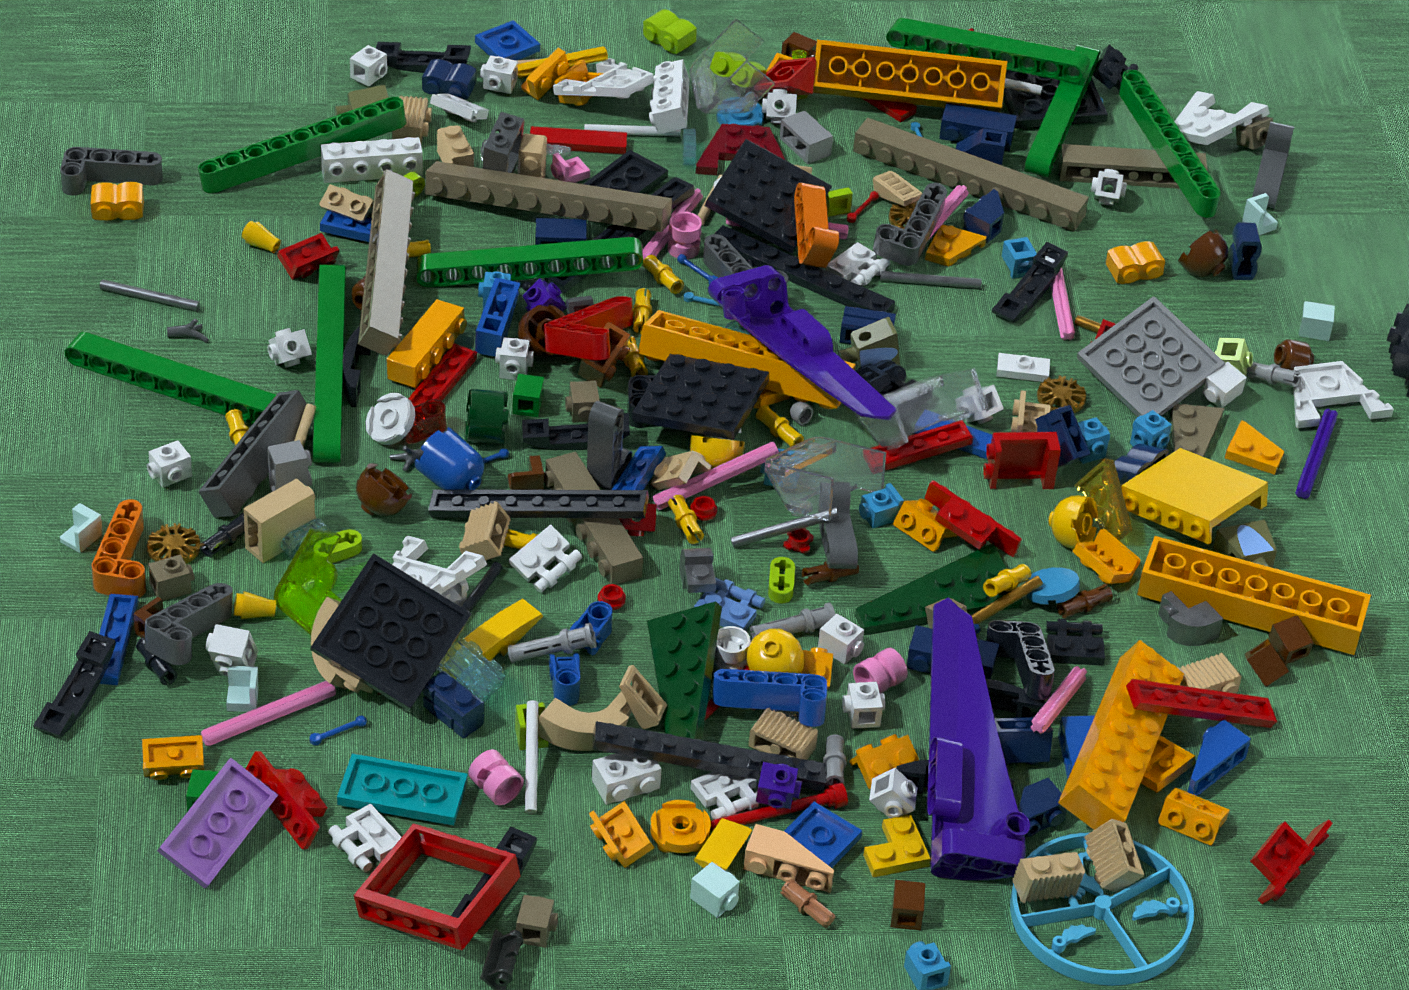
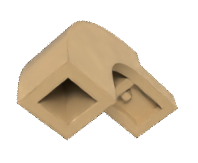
M326 597L314 620L311 645L340 604V601L330 597ZM312 652L318 671L330 684L344 689L348 688L356 693L360 690L372 693L374 690Z
M622 691L607 708L592 713L575 710L555 698L539 717L538 736L565 749L577 751L593 750V729L596 721L626 727L632 710Z

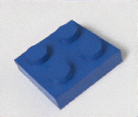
M514 20L475 35V43L489 56H500L517 61L540 52L541 44Z
M813 802L784 830L831 868L862 837L861 829L816 802Z

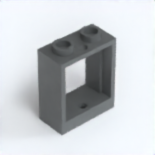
M504 112L500 113L484 146L483 169L514 173L518 165L519 147L524 131L523 118Z

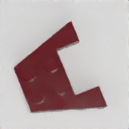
M721 124L696 163L695 174L717 176L718 160L732 161L745 139L784 160L785 158L770 127Z

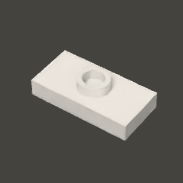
M999 353L996 376L1044 382L1049 377L1050 359Z

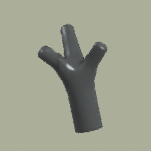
M193 319L186 325L167 327L168 337L190 336L201 339L205 343L208 342V338L197 331L203 328L202 324L196 325L198 323L197 319Z
M403 446L402 449L405 453L392 454L389 458L390 460H406L403 471L407 472L416 459L420 460L424 453L421 449L413 450Z

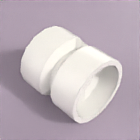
M726 626L719 629L713 673L720 669L742 670L748 665L747 648L750 644V636L745 630L735 626Z

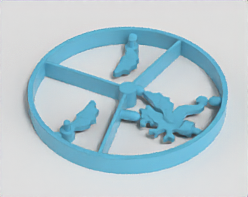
M1089 833L1070 834L1048 841L1035 849L1027 858L1053 855L1076 848H1085L1086 850L1088 845L1084 837ZM1133 840L1139 860L1156 869V873L1111 897L1104 895L1103 890L1094 877L1087 876L1085 873L1076 896L1071 895L1068 898L1070 907L1023 915L1019 911L1017 891L1013 884L1010 913L1013 925L1021 941L1036 958L1051 969L1067 977L1091 984L1110 986L1134 984L1153 978L1166 971L1184 952L1194 921L1193 900L1186 882L1168 860L1151 848ZM1087 851L1078 854L1082 865L1084 859L1092 861ZM1167 879L1175 888L1183 904L1180 905L1179 900L1174 897L1168 898L1166 904L1156 900L1144 901L1142 905L1136 906L1132 920L1153 917L1158 913H1167L1169 917H1172L1179 909L1180 912L1186 913V931L1179 944L1170 953L1156 962L1147 964L1110 909ZM1085 891L1098 896L1093 903L1079 905L1077 899H1082ZM1094 916L1098 920L1105 921L1136 968L1127 970L1095 969L1076 964L1059 956L1069 943H1077L1085 937L1094 935L1096 928L1086 927L1083 924L1079 926L1071 925L1069 929H1064L1062 936L1058 935L1053 938L1052 949H1048L1031 933L1028 927Z

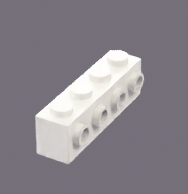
M683 59L674 62L665 61L655 68V76H653L654 87L651 88L653 100H650L652 112H649L651 124L657 127L659 134L687 128L690 79Z
M406 137L403 139L321 144V169L324 183L380 179L386 169L401 176L409 172H415L423 176V152L419 137Z

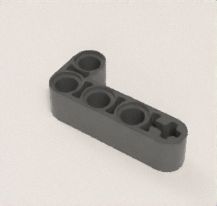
M1271 121L1252 197L1266 193L1269 196L1267 207L1275 209L1294 126Z
M71 147L65 151L60 167L62 191L71 196L81 194L85 189L87 181L110 183L137 182L143 185H156L163 180L162 157L156 152Z
M939 183L928 184L904 229L891 224L879 225L876 229L873 251L876 255L906 266L916 264L943 212L947 195L946 188Z
M712 234L705 238L703 262L718 278L753 269L725 237ZM777 270L784 277L788 286L787 274Z
M596 401L591 408L588 420L587 470L597 486L612 490L631 461L632 451L622 448L624 410Z
M850 482L821 483L819 512L837 507L839 518L819 524L828 569L857 568L858 548L850 518Z
M224 583L212 584L148 617L145 621V649L173 665L189 663L192 659V638L232 616V587Z

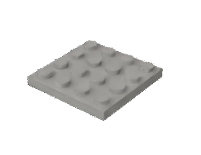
M1154 296L1077 353V359L1137 417L1145 415L1152 410L1162 416L1202 386L1209 375L1225 365L1222 359Z

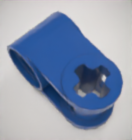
M603 601L591 603L578 621L570 628V630L585 627L587 623L592 624L597 646L592 649L589 646L584 647L588 654L592 656L598 652L602 643L612 632V607Z
M574 653L573 656L555 657L554 654H550L549 673L550 680H552L554 699L557 698L568 706L574 705L579 701L580 697L579 654Z

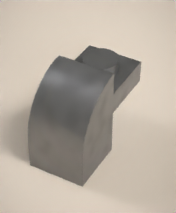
M711 548L681 550L679 571L682 587L687 589L688 593L716 591Z
M1172 591L1162 595L1158 615L1169 625L1167 631L1168 638L1186 646H1200L1219 638L1223 617L1207 601L1187 608Z

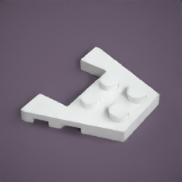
M608 58L596 64L597 73L603 74L587 82L565 79L553 85L554 95L609 96L625 99L629 98L630 94L642 91L644 87L654 83L653 73L637 67H633L630 70L627 69L626 63L620 62L617 65L615 64V59Z
M1197 91L1177 117L1175 123L1187 141L1208 145L1233 133V127L1237 125L1247 126L1252 123V118L1261 115L1263 118L1270 113L1268 105L1254 102L1249 103L1236 114L1227 113L1224 110L1208 109L1216 103L1214 94Z
M1343 361L1294 367L1293 371H1299V377H1301L1298 386L1293 387L1296 428L1319 426L1321 417L1315 407L1360 402L1369 419L1392 417L1393 407L1389 403H1382L1379 400L1380 395L1375 390H1368L1362 384L1363 379Z
M411 536L404 538L402 541L403 549L401 552L396 551L392 557L394 560L392 565L439 594L447 591L487 565L483 555L465 551L448 568L416 561L428 550L425 540Z

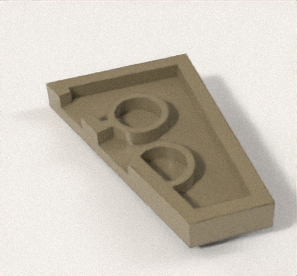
M1177 404L1171 408L1173 452L1182 448L1205 457L1210 441L1216 432L1217 425L1223 416L1224 408Z

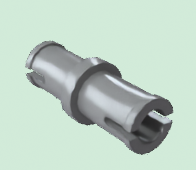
M1253 362L1252 366L1247 368V372H1252L1247 374L1249 378L1266 380L1269 384L1273 385L1280 383L1297 387L1301 379L1299 371L1284 369L1277 364L1269 366Z
M835 734L827 737L826 755L823 758V763H826V786L828 787L844 783V768L847 763L846 756L844 755V739L842 736Z

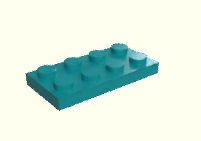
M352 753L337 795V805L362 809L371 804L380 813L454 826L468 782V774Z

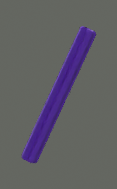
M1329 408L1324 410L1295 492L1297 497L1307 499L1310 496L1337 420L1338 413L1336 410H1330Z

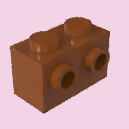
M607 322L604 327L609 330L610 358L605 360L582 359L578 375L588 381H596L598 387H601L605 380L610 381L617 370L615 365L619 360L623 362L630 351V348L627 347L630 334L610 322Z

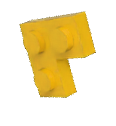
M911 814L884 819L882 829L888 843L864 847L863 856L872 877L930 866L931 858Z

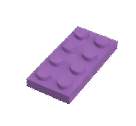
M230 758L162 843L157 852L203 888H206L278 794Z

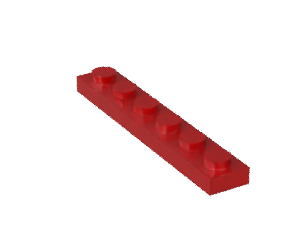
M1131 679L1126 685L1135 710L1216 721L1226 720L1230 723L1271 728L1277 722L1269 699L1264 697Z

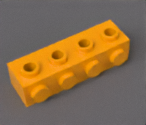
M436 299L399 343L397 348L387 357L388 379L414 388L423 379H426L429 371L435 364L440 362L446 350L450 349L456 338L464 333L467 326L464 307Z

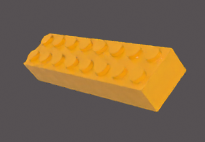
M817 39L813 93L945 108L946 103L1001 112L1007 61Z
M658 310L643 324L638 354L645 355L649 360L666 361L669 354H680L685 357L707 359L724 364L730 363L746 368H756L769 372V382L765 389L778 393L777 395L786 394L793 396L795 400L800 402H815L825 409H837L841 404L840 401L802 375L752 335ZM845 361L855 371L856 364Z
M1154 536L1142 570L1137 593L1138 596L1161 602L1162 595L1172 591L1187 608L1207 601L1223 619L1268 632L1271 631L1273 624L1293 616H1298L1313 640V644L1355 655L1371 597L1367 593Z
M1141 640L1120 657L1058 801L1060 805L1093 830L1110 819L1121 822L1126 820L1168 714L1135 710L1126 685L1131 679L1180 685L1184 673L1175 665L1168 662Z

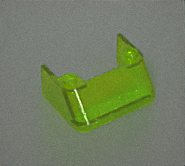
M312 528L308 531L274 591L276 606L310 635L316 615L326 597L342 601L331 591L336 584L338 573L336 567L328 560L341 535Z

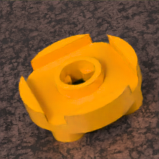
M671 800L662 804V809L657 812L655 810L652 814L650 832L653 840L657 843V848L662 852H699L710 836L711 821L708 813L704 809L703 812L697 809L695 803L687 800ZM681 823L685 829H677L676 826Z

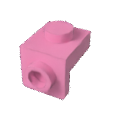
M559 153L553 154L551 172L559 181L576 183L590 178V169L579 157L565 161Z

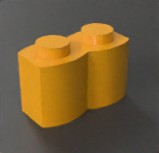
M124 182L118 185L113 183H97L92 185V219L114 220L120 218L123 220H136L143 217V184Z
M1145 241L1134 244L1131 247L1117 246L1108 250L1106 266L1117 283L1126 284L1139 279L1150 280L1162 276L1165 260L1154 242Z

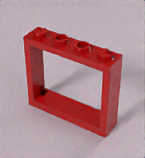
M413 823L353 896L359 918L463 950L521 876L516 854ZM421 853L492 875L459 918L387 895Z

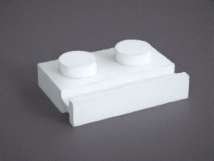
M432 94L430 104L442 108L443 111L460 115L463 119L471 122L487 119L489 113L488 109L451 94Z

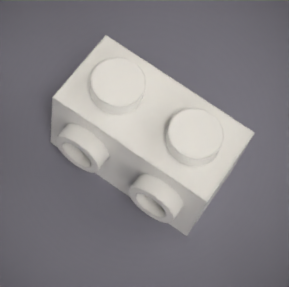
M216 624L214 632L209 633L207 637L206 650H208L211 660L221 675L228 677V667L231 666L254 667L258 649L250 631Z
M612 754L593 760L592 781L607 805L660 789L661 767L657 761Z

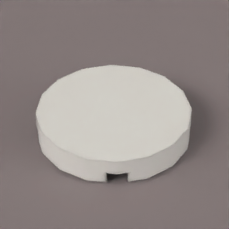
M389 393L377 400L379 403L375 407L372 406L366 418L367 433L381 445H392L401 441L409 433L415 419V407L412 402L399 393Z

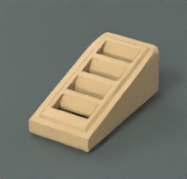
M892 171L873 178L874 191L879 193V197L902 206L919 201L922 195L921 191Z
M634 665L628 666L619 687L642 729L656 726L661 720L667 703Z

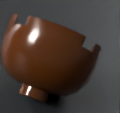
M1214 229V232L1210 230L1189 246L1191 250L1188 255L1183 252L1178 259L1181 266L1193 276L1206 277L1210 274L1217 276L1226 267L1223 263L1227 260L1229 253L1227 242L1217 229Z
M537 305L522 317L518 327L519 339L530 341L529 351H534V356L540 358L555 356L557 354L549 353L545 350L544 324L565 315L555 306Z
M369 463L356 483L357 496L362 503L361 508L369 515L392 516L398 513L412 497V493H406L409 487L389 469L385 468L382 472L376 469L378 464Z

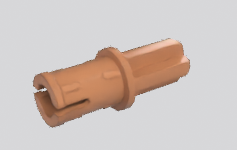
M794 879L788 880L783 885L780 894L796 905L799 913L803 915L807 913L825 928L831 925L835 915L817 901L815 893H809Z

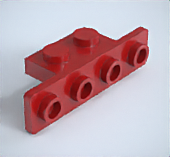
M934 480L929 483L925 499L940 509L935 517L937 522L979 550L989 541L1011 557L1017 554L1022 539L1015 532L1002 526L991 516L984 514L968 501L951 492L947 487L940 485Z
M255 751L245 769L278 794L269 808L301 849H308L319 830V825L313 817H323L328 807L322 801L318 792L307 782L302 772L294 768L275 769L261 751Z
M1329 819L1315 827L1305 840L1285 821L1277 826L1250 860L1271 882L1258 898L1261 904L1270 899L1276 901L1286 892L1285 884L1292 882L1301 873L1299 866L1306 864L1315 855L1313 848L1320 846L1329 837L1327 831L1333 824Z

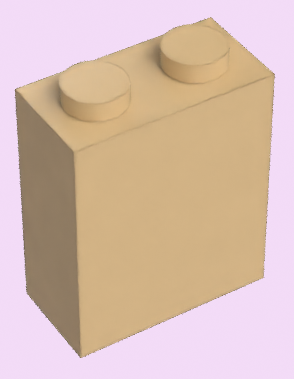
M296 478L245 507V548L264 563L315 534L316 515L315 494L313 490Z

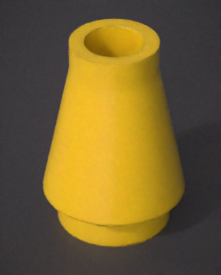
M250 221L242 232V239L245 240L246 244L268 250L272 253H275L280 247L281 240L276 238L260 222Z
M243 591V594L236 593L234 616H240V619L275 616L276 600H270Z

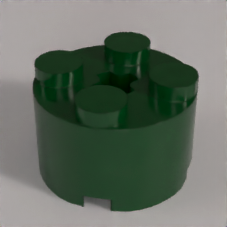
M469 390L466 405L465 441L504 445L505 429H502L503 425H508L509 409H504V407H507L508 402L507 391Z

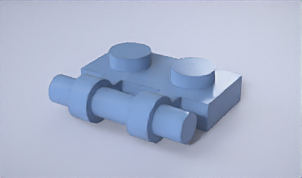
M715 578L718 593L705 592L694 607L716 601L722 606L720 626H735L746 631L756 618L757 610L751 608V606L753 605L761 609L765 604V598L758 596L754 590L749 588L744 590L735 586V583L725 579L723 581ZM732 596V597L737 598V599H739V600H741V601H740V602H736V601H734V600H732V599H729V597Z

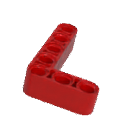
M627 296L613 297L545 323L546 352L589 360H605L610 358L609 330L604 327L607 322L620 329L633 325L632 298Z

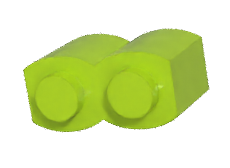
M662 9L643 21V35L645 38L655 44H661L670 53L678 54L696 42L697 28L691 22L679 19L669 10Z
M715 52L709 67L718 76L729 77L737 85L754 87L753 85L767 72L761 64L747 61L742 55L734 52Z

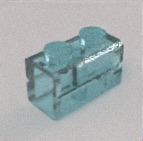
M461 638L447 652L437 669L440 672L445 671L485 703L502 686L505 679L504 670L496 661H488L482 655V649L475 642L470 641L468 643L464 638Z

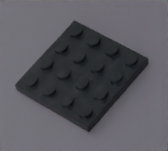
M1006 70L1005 78L1042 86L1040 95L1004 88L1003 100L1009 114L1017 116L1015 128L1040 127L1061 80ZM1092 79L1072 125L1107 122L1108 113Z
M745 139L704 206L786 251L793 253L797 246L794 195L798 183L823 186L826 196L831 190L832 185Z
M669 354L633 410L632 419L635 422L734 440L768 384L769 372L756 368L735 366L730 363L724 364L707 359L685 357L680 354Z
M373 553L311 645L310 650L410 711L471 618L472 613Z

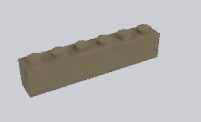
M1061 144L1058 162L1060 181L1092 183L1093 177L1098 178L1099 171L1104 172L1105 169L1119 171L1120 175H1124L1122 182L1127 183V185L1180 189L1155 150ZM1196 153L1208 171L1206 153Z
M576 451L546 459L544 483L551 490H600ZM566 518L569 523H573L579 540L584 541L590 558L596 560L600 574L603 577L605 576L610 584L617 585L642 577L643 556L618 518Z

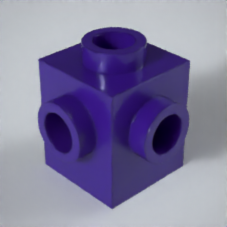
M540 278L522 295L527 303V311H530L537 305L547 307L552 305L562 312L567 308L560 296L562 292L559 287L553 282L548 284Z
M763 762L756 802L767 804L773 808L791 809L792 799H799L802 781L796 780L798 768H793L786 764Z

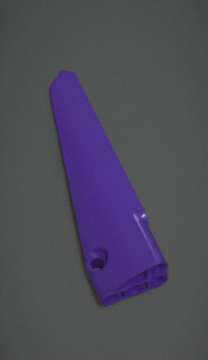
M764 265L717 278L710 283L708 287L709 296L723 308L724 318L736 320L790 366L860 416L890 420L897 412L896 408L833 351L831 335L821 323L805 309L794 311L789 306L787 283L784 277L772 266Z
M948 597L933 606L927 812L928 815L932 816L930 872L936 877L954 880L979 881L1014 877L1020 859L1025 858V835L1030 829V821L1017 808L994 719L972 616L959 608Z

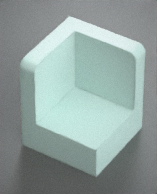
M1266 193L1247 199L1242 219L1244 223H1256L1259 235L1276 230L1278 223L1266 211L1269 196Z
M1305 301L1299 336L1329 341L1334 322L1335 306Z
M79 503L72 509L74 525L60 536V542L81 553L101 537L103 533L101 514Z
M228 667L227 711L248 712L256 709L259 692L258 667Z

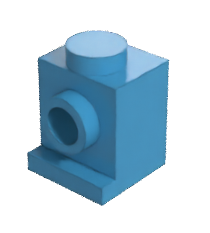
M1027 237L1004 241L1002 258L1011 271L1010 276L1012 279L1023 277L1032 267L1033 258L1037 254Z
M888 483L884 489L862 495L859 512L861 517L866 519L872 528L880 527L894 522L904 500L893 485Z
M919 941L911 945L906 951L904 967L917 990H934L947 986L951 965L949 962H945L935 943L925 945L924 942Z

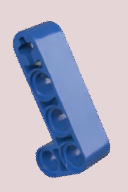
M720 669L714 673L712 700L718 706L798 711L799 722L810 727L821 726L825 722L827 680L823 676L738 669Z

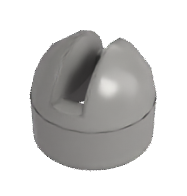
M797 402L790 408L792 419L800 425L808 423L813 416V408L804 402Z

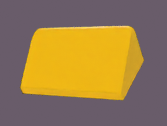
M722 818L694 858V861L703 868L713 862L726 871L752 832V829Z

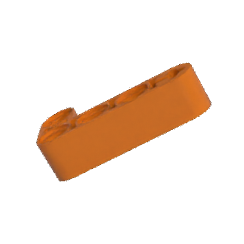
M800 182L796 187L794 195L799 263L826 268L837 250L839 232L828 229L825 188Z
M128 499L119 503L92 562L93 587L98 593L105 595H133L140 598L146 592L145 568L140 562L131 560L144 529L143 508L137 500Z

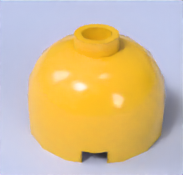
M691 435L690 451L702 454L705 457V461L713 469L743 455L745 442Z
M1075 495L1069 496L1057 504L1054 511L1049 515V526L1052 528V533L1057 542L1071 549H1074L1077 543L1093 542L1097 527H1092L1093 518H1098L1097 504L1094 498Z
M770 628L760 632L751 640L747 648V664L749 670L801 673L804 667V653L800 642L790 632L783 629Z

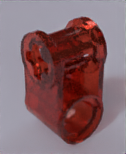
M431 399L414 406V423L404 439L406 442L413 444L430 437L438 430L443 433L447 426L445 404L438 399Z

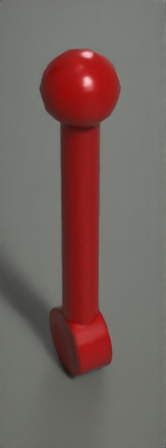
M877 191L871 192L870 197L854 213L847 214V222H856V216L872 201L877 200L879 193Z

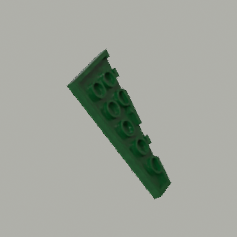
M991 543L980 550L857 607L855 617L859 626L864 629V635L928 624L925 607L948 597L965 605L967 613L973 615L1011 592L1003 591L991 597L985 593L983 584L987 579L997 576L1000 571L1007 568L994 543ZM1023 599L1017 600L1003 610L1020 608Z
M716 601L647 620L659 695L667 703L663 713L666 734L702 740L722 606Z

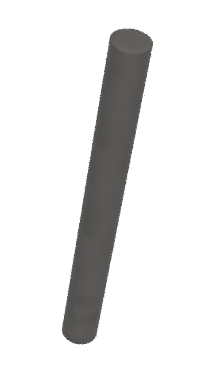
M881 271L880 281L976 289H981L982 279L888 271Z
M104 279L100 282L101 290L193 311H199L200 301Z
M836 507L731 537L732 545L736 548L839 518V513Z

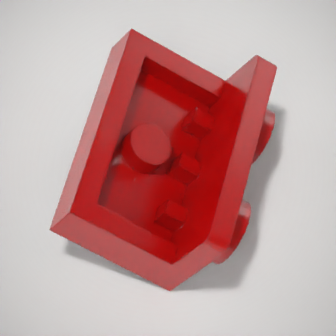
M319 233L279 250L277 257L291 279L294 280L298 277L305 278L310 276L315 270L319 269L320 265H334L340 250L338 246L331 248L324 235Z

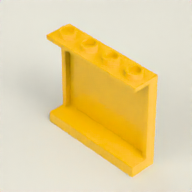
M1179 448L1122 485L1121 509L1206 544H1211L1213 527L1246 505L1260 510L1267 506L1268 482Z

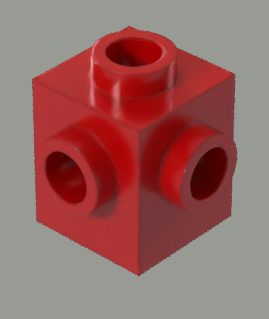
M648 503L645 519H641L639 522L633 521L632 518H618L625 530H628L629 536H644V531L655 532L657 504Z

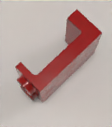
M1057 432L993 433L991 444H987L986 447L988 463H984L983 476L984 479H988L990 489H996L997 479H1041L1043 490L1054 489L1061 451Z

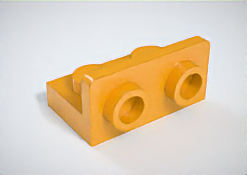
M1175 787L1165 799L1158 823L1205 844L1212 845L1215 842L1219 828L1227 820L1230 810Z

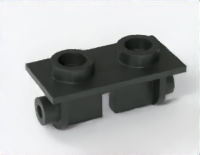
M497 929L494 930L480 977L493 990H505L508 983L513 979L512 973L516 963L515 956L518 955L519 949L524 942L521 932L512 930L510 933L503 935Z

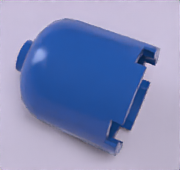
M450 427L444 433L439 430L436 431L420 448L424 453L420 460H415V468L441 489L475 490L481 484V477L484 471L483 458Z

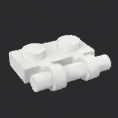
M857 242L830 261L825 270L846 280H851L853 283L865 286L871 282L872 277L881 275V271H886V267L890 265V260L886 258L876 259L877 255L874 251Z
M549 525L513 555L509 562L527 582L537 575L540 579L534 584V587L541 593L547 587L552 588L557 583V579L566 571L571 572L576 567V563L583 557L576 549L569 555L565 554L564 552L570 548L569 542L552 525ZM554 560L558 562L550 571L545 569Z
M711 772L691 780V790L705 808L715 804L719 807L711 811L713 820L735 815L745 809L750 811L759 806V803L756 802L757 792L754 793L752 790L757 785V779ZM736 795L741 797V799L733 802L729 800V798Z
M371 804L347 816V828L341 830L338 825H334L328 831L329 835L333 838V844L339 850H344L349 855L348 860L355 867H360L363 872L369 871L373 866L372 862L368 859L369 857L374 855L381 862L401 839L398 832ZM358 838L363 844L357 847L352 841Z

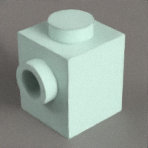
M711 862L692 878L690 898L718 918L726 910L730 911L736 906L739 900L740 881L733 874L724 871Z

